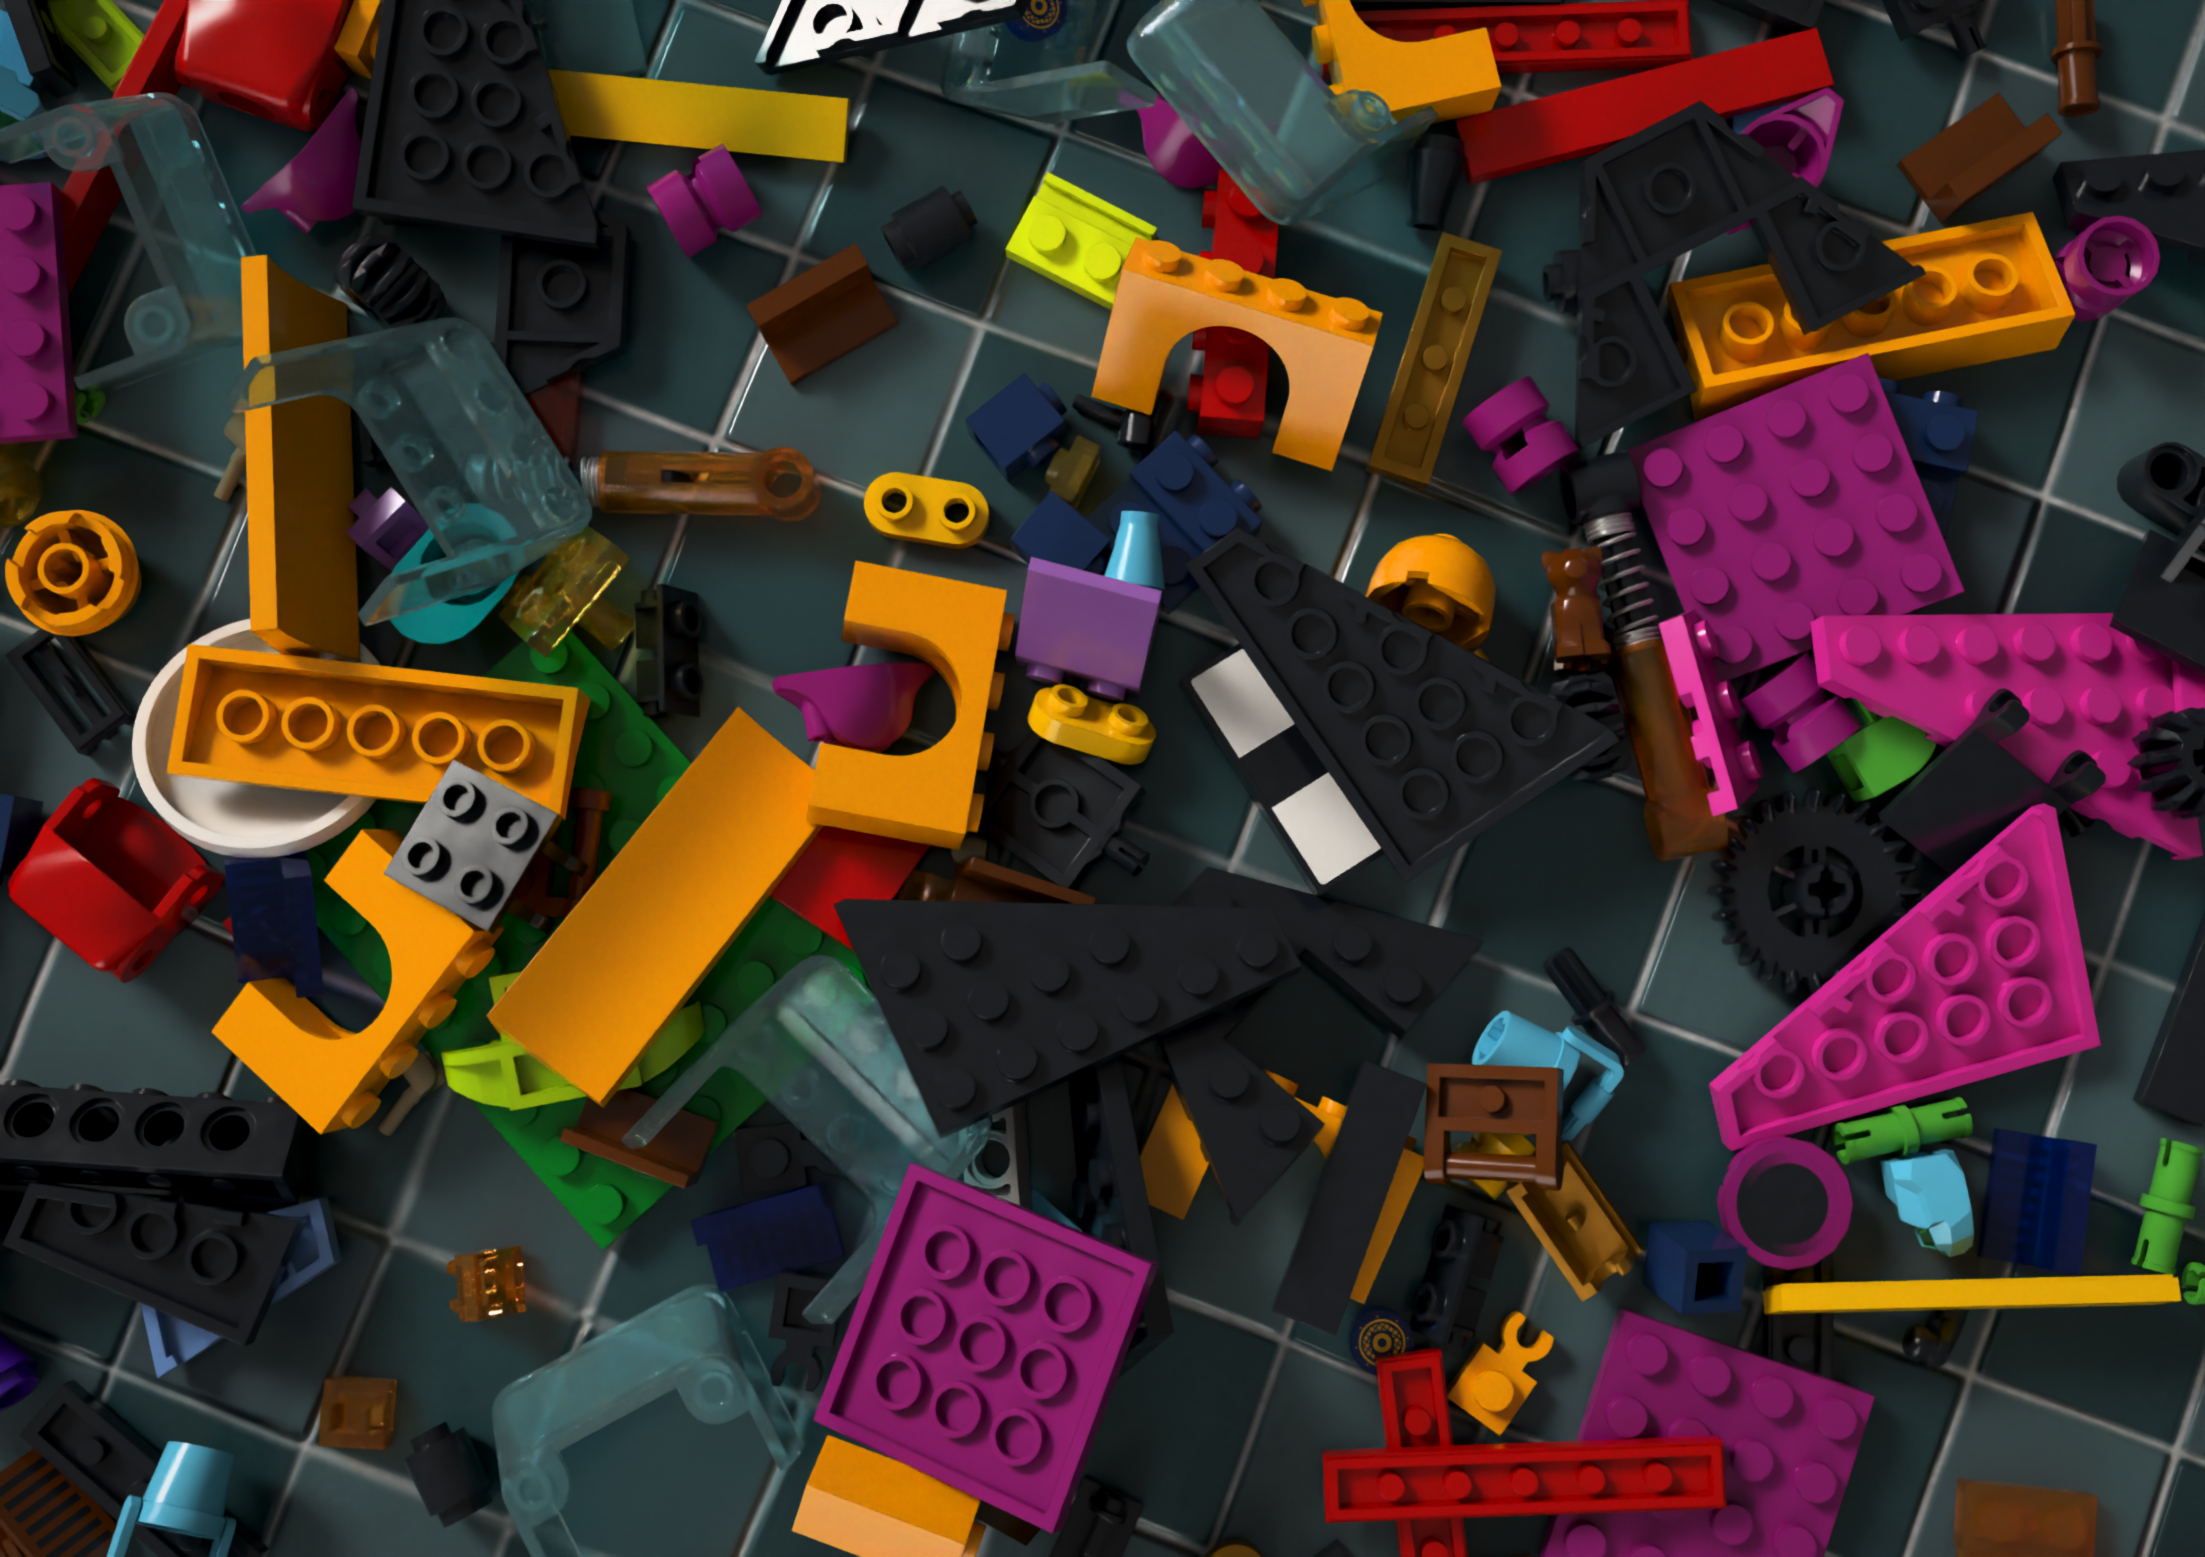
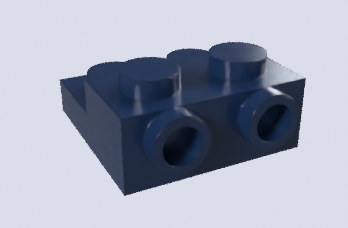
M1879 378L1943 539H1946L1958 478L1968 471L1979 411L1962 408L1963 398L1954 393L1930 391L1924 394L1923 399L1901 395V385L1898 382Z
M1176 430L1129 472V479L1086 517L1089 522L1111 539V554L1120 526L1121 511H1142L1159 514L1158 530L1165 590H1160L1162 591L1160 607L1168 615L1200 587L1185 566L1236 528H1243L1256 535L1259 533L1263 522L1256 515L1262 508V505L1253 492L1239 480H1236L1229 486L1212 469L1219 463V460L1210 447L1196 435H1192L1186 441Z

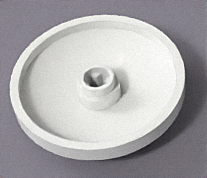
M250 619L218 628L191 643L194 645L281 654L251 631ZM361 643L360 659L344 661L380 665L372 653ZM187 647L173 657L160 671L143 697L137 712L132 738L133 762L140 786L149 802L172 829L188 841L206 850L232 857L252 859L273 858L301 852L322 844L340 834L365 814L377 800L177 777L166 773Z

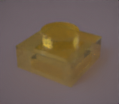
M1077 435L1070 451L1059 448L1044 479V482L1052 485L1049 493L1052 490L1076 510L1101 461L1100 446Z

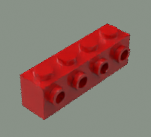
M1219 169L1216 191L1204 190L1201 228L1213 229L1211 252L1200 251L1199 256L1210 260H1229L1238 264L1245 271L1275 279L1282 174ZM1212 326L1193 331L1192 350L1204 351L1202 374L1190 373L1187 411L1199 412L1197 435L1259 440L1264 423L1270 345L1258 336L1248 331L1228 326Z

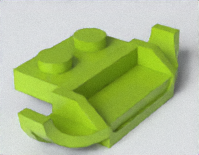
M525 968L496 973L489 977L494 1006ZM700 1001L686 1003L618 1090L642 1086L646 1081L668 1069L706 1033ZM500 1034L501 1039L493 1040L489 1045L466 1049L449 1048L441 1050L448 1086L455 1092L483 1104L510 1108V1111L586 1097L585 1094L502 1034Z

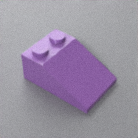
M1031 557L1027 571L1015 652L1017 665L1027 667L1026 677L1042 683L1059 685L1063 683L1064 677L1088 683L1087 693L1099 698L1123 702L1125 693L1139 697L1158 626L1162 591Z

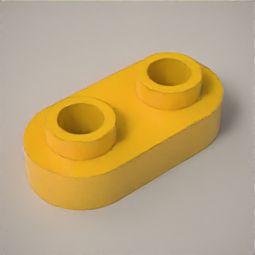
M891 472L875 479L868 487L864 497V509L870 524L879 534L891 539L964 549L978 543L986 534L990 523L986 499L978 489L967 483ZM897 493L905 496L907 503L900 512L892 513L884 508V502L891 494ZM956 503L963 504L969 509L967 518L959 523L951 522L946 518L947 509Z
M1064 684L1040 689L1035 695L1027 716L1028 724L1032 730L1042 738L1055 744L1121 764L1134 765L1144 762L1156 737L1154 726L1148 720L1145 712L1138 707L1126 703L1112 704L1086 696L1079 689Z

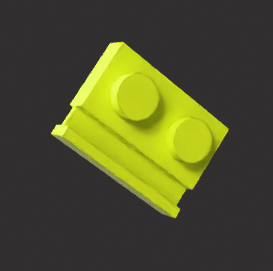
M1047 172L1039 192L1033 197L1005 248L1006 257L1112 311L1121 270L1135 238L1138 237L1148 241L1155 240L1157 227Z

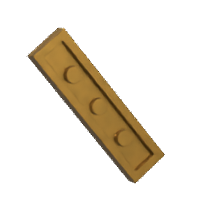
M1442 232L1366 471L1421 489L1427 488L1503 250Z

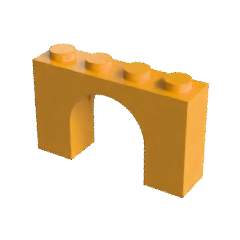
M1301 0L1304 7L1313 5L1318 25L1312 27L1311 30L1313 50L1318 65H1328L1332 85L1326 87L1328 110L1333 124L1342 122L1347 143L1492 111L1502 86L1486 27L1421 42H1400L1383 37L1364 24L1354 11L1350 0Z
M1136 237L1121 270L1091 397L1151 415L1165 381L1173 347L1180 339L1193 331L1205 327L1228 326L1242 329L1258 336L1269 344L1281 358L1288 373L1289 397L1272 453L1332 471L1375 344L1383 313L1369 309L1362 302L1352 298H1333L1307 290L1294 280L1286 278L1271 279L1245 271L1238 264L1229 260H1210L1181 251L1177 246L1167 241H1148Z
M855 560L841 641L900 652L930 663L944 678L950 688L955 703V724L949 733L936 745L920 753L905 756L884 755L820 742L806 822L955 850L960 849L966 831L977 833L982 814L984 794L973 793L976 770L988 771L994 743V733L984 732V723L987 709L998 711L1005 673L994 671L997 650L1008 652L1015 614L1004 612L1007 590Z
M362 829L324 879L333 890L376 928L388 949L392 966L391 988L387 1002L375 1021L360 1033L341 1028L325 1016L283 977L248 982L211 1031L319 1134L349 1127L355 1129L373 1116L381 1103L377 1096L390 1079L400 1076L412 1065L419 1053L415 1046L428 1029L438 1026L450 1015L457 1003L453 996L466 979L476 976L489 964L495 954V949L492 945L505 929L503 925L499 924L495 933L492 934L384 875V871L405 839L396 829Z
M1263 1069V1072L1294 1097L1299 1086L1298 1084ZM1172 1081L1140 1149L1139 1156L1149 1205L1184 1220L1209 1165V1161L1206 1162L1200 1149L1201 1141L1193 1122L1187 1119ZM1322 1096L1318 1107L1294 1097L1325 1123L1321 1132L1314 1139V1142L1318 1145L1326 1160L1345 1106ZM1409 1135L1350 1295L1351 1299L1362 1304L1367 1299L1424 1169V1157L1412 1151L1417 1139Z
M827 1435L806 1484L792 1531L859 1557H976L986 1525L974 1521L980 1499L902 1462Z

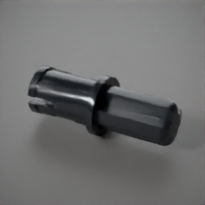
M1563 948L1544 962L1543 965L1546 973L1575 1011V1014L1571 1017L1572 1023L1575 1026L1582 1025L1593 1040L1616 1053L1621 1060L1622 1067L1635 1060L1646 1050V1043L1639 1037L1634 1028L1630 1026L1622 1015L1621 1010L1614 1001L1617 999L1615 992L1612 990L1603 992L1572 948Z

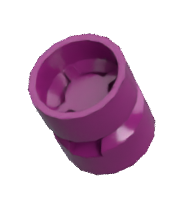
M723 144L692 160V173L689 175L674 170L646 186L687 259L718 242V229L725 227L732 232H736L763 216L753 193Z
M2120 215L2104 217L2087 227L2073 241L2066 244L2053 255V261L2076 314L2073 320L2079 322L2098 320L2150 284L2158 272L2160 253L2156 239L2146 226L2135 219Z
M1531 376L1521 378L1497 392L1475 408L1462 421V424L1479 450L1483 452L1492 451L1496 456L1491 468L1510 496L1537 483L1570 460L1580 450L1562 421L1549 420L1546 414L1550 404ZM1523 434H1525V441L1528 443L1526 447L1517 440Z
M1807 652L1778 670L1739 700L1760 729H1772L1775 732L1772 746L1793 773L1810 765L1831 751L1862 726V723L1841 696H1828L1825 692L1826 689L1818 686L1815 662Z

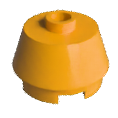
M57 511L33 520L24 528L28 532L19 543L13 560L9 558L6 560L5 578L9 593L14 602L32 623L45 631L57 635L81 636L91 634L115 623L133 608L141 589L140 567L130 538L114 521L91 511Z

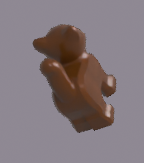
M1598 546L1585 550L1581 548L1566 549L1561 553L1546 551L1542 555L1541 563L1546 572L1548 582L1556 592L1554 602L1550 606L1554 647L1552 668L1553 675L1555 676L1602 671L1607 669L1609 664L1608 659L1611 656L1610 643L1604 638L1600 597L1596 592L1603 573V553Z

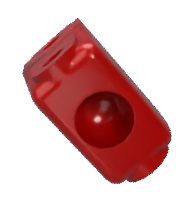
M188 0L183 35L175 56L174 71L176 80L182 86L197 90L208 101L301 131L312 132L318 129L332 112L337 98L353 74L334 47L354 0Z
M91 778L80 787L75 786L45 822L27 856L17 866L8 881L9 896L18 907L94 969L100 972H110L121 982L127 983L141 975L156 960L165 947L197 919L224 886L222 882L225 874L216 867L211 866L187 839L178 834L164 820L147 809L119 797L120 789L109 781Z

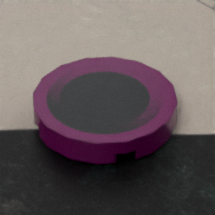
M1785 1136L1756 1140L1737 1153L1726 1168L1729 1171L1724 1177L1723 1186H1719L1717 1197L1721 1225L1729 1236L1748 1248L1747 1255L1759 1263L1786 1270L1814 1265L1835 1251L1848 1231L1853 1207L1848 1178L1834 1157L1815 1144Z

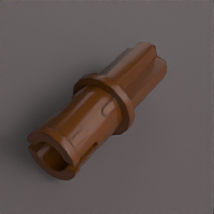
M2055 0L2057 47L2050 54L2051 62L2058 66V115L2063 117L2089 115L2097 112L2100 107L2097 59L2103 55V45L2096 42L2094 0Z

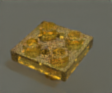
M579 519L572 528L569 526L563 527L551 538L544 550V556L547 558L531 576L523 575L514 582L512 588L503 598L502 604L505 607L498 614L528 645L545 658L549 656L576 623L597 638L608 650L614 649L621 644L634 625L632 617L624 614L601 594L631 558L611 541Z

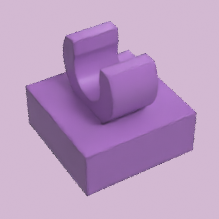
M392 487L379 499L365 488L348 505L359 519L346 533L362 549L392 572L399 561L420 540L433 523Z

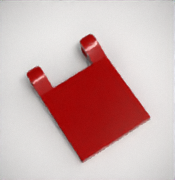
M824 825L769 897L855 953L833 904L844 899L894 900L932 845Z

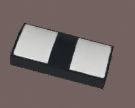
M1240 644L1230 648L1180 679V689L1313 895L1318 897L1385 854Z

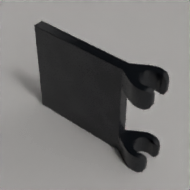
M2003 688L1996 691L1988 699L1974 722L1878 813L1880 820L1948 874L1952 875L2031 806L2042 803L2056 808L2058 817L2071 804L2097 791L2105 783L2106 776L2098 767L2094 758L2085 751L2076 750L2061 763L2048 784L1997 743L2020 730L2028 722L2030 716L2027 708L2022 705L2020 698L2012 691Z

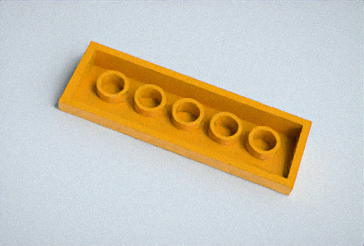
M2028 212L1881 241L1911 265L1915 266L1918 264L1924 268L1926 275L1806 335H1803L1770 264L1670 283L1666 300L1672 315L1678 341L1684 345L1687 351L1688 358L1685 366L1697 389L1690 393L1694 421L1708 418L1866 353L1870 356L1878 378L1897 381L2056 349L2076 314L2034 213Z
M268 255L241 257L251 631L282 655L336 661L360 659L356 542L346 533L355 523V513L348 507L354 500L347 303L301 283L277 266Z
M188 644L166 773L177 777L426 804L454 759L558 813L563 817L562 820H565L576 757L591 698L575 687Z
M738 706L486 1015L497 1032L604 1108L824 825L806 822L815 770L788 750Z

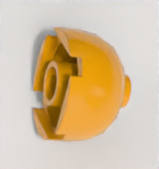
M1448 534L1422 535L1397 543L1380 560L1371 577L1366 595L1469 650L1478 647L1489 635L1494 615L1496 584L1485 559L1458 538Z

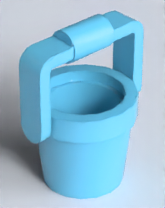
M1502 1011L1487 1025L1472 1055L1473 1065L1555 1067L1563 1069V1092L1570 1083L1577 1068L1580 1051L1606 1066L1598 1078H1593L1571 1106L1570 1113L1562 1121V1142L1573 1140L1586 1123L1591 1124L1615 1095L1613 1090L1624 1076L1619 1056L1576 1028L1567 1026L1562 1033H1554L1509 1011Z
M168 1441L142 1500L141 1497L129 1495L124 1502L106 1557L125 1556L135 1523L178 1534L214 1539L209 1557H227L236 1528V1519L223 1517L235 1455L204 1446Z

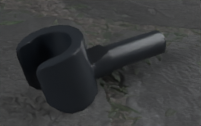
M1081 394L1076 395L1072 408L1103 420L1110 425L1120 426L1117 441L1119 446L1139 452H1149L1152 449L1155 426L1150 415L1129 408L1124 410L1116 407L1112 408Z

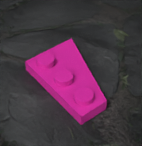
M1694 609L1659 623V628L1678 695L1686 708L1696 707L1699 719L1694 720L1692 723L1694 736L1690 738L1697 761L1704 762L1708 769H1713L1719 790L1707 794L1712 816L1738 809L1759 789L1756 779L1763 777V769L1754 744L1750 740L1742 741L1734 718L1741 716L1740 703L1735 689L1729 680L1720 683L1712 659L1719 656V646L1715 633L1707 620L1699 622Z

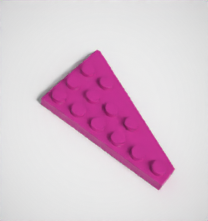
M2114 613L1821 616L1810 622L1818 686L1843 698L1857 699L1863 703L1867 710L1884 718L1894 716L1925 731V738L1945 748L1974 722L1985 703L1996 691L2003 688L2008 689L2020 698L2022 705L2027 708L2030 716L2028 722L2020 730L1997 743L2048 784L2061 763L2076 750H2082L2089 754L2106 776L2105 783L2093 794L2071 804L2068 808L2090 819L2104 820L2109 823L2113 830L2131 839L2136 837L2146 839L2172 852L2171 858L2174 860H2188L2203 856L2198 818L2190 820L2174 819L2170 811L2151 810V792L2134 790L2142 778L2139 770L2127 765L2135 755L2140 754L2131 739L2138 736L2141 731L2147 730L2148 722L2153 721L2154 717L2170 711L2175 713L2171 658L2110 627L2109 625Z
M2044 803L2031 806L1709 1083L1721 1140L1730 1151L1747 1147L1756 1140L1790 1135L2101 1046L2056 808Z

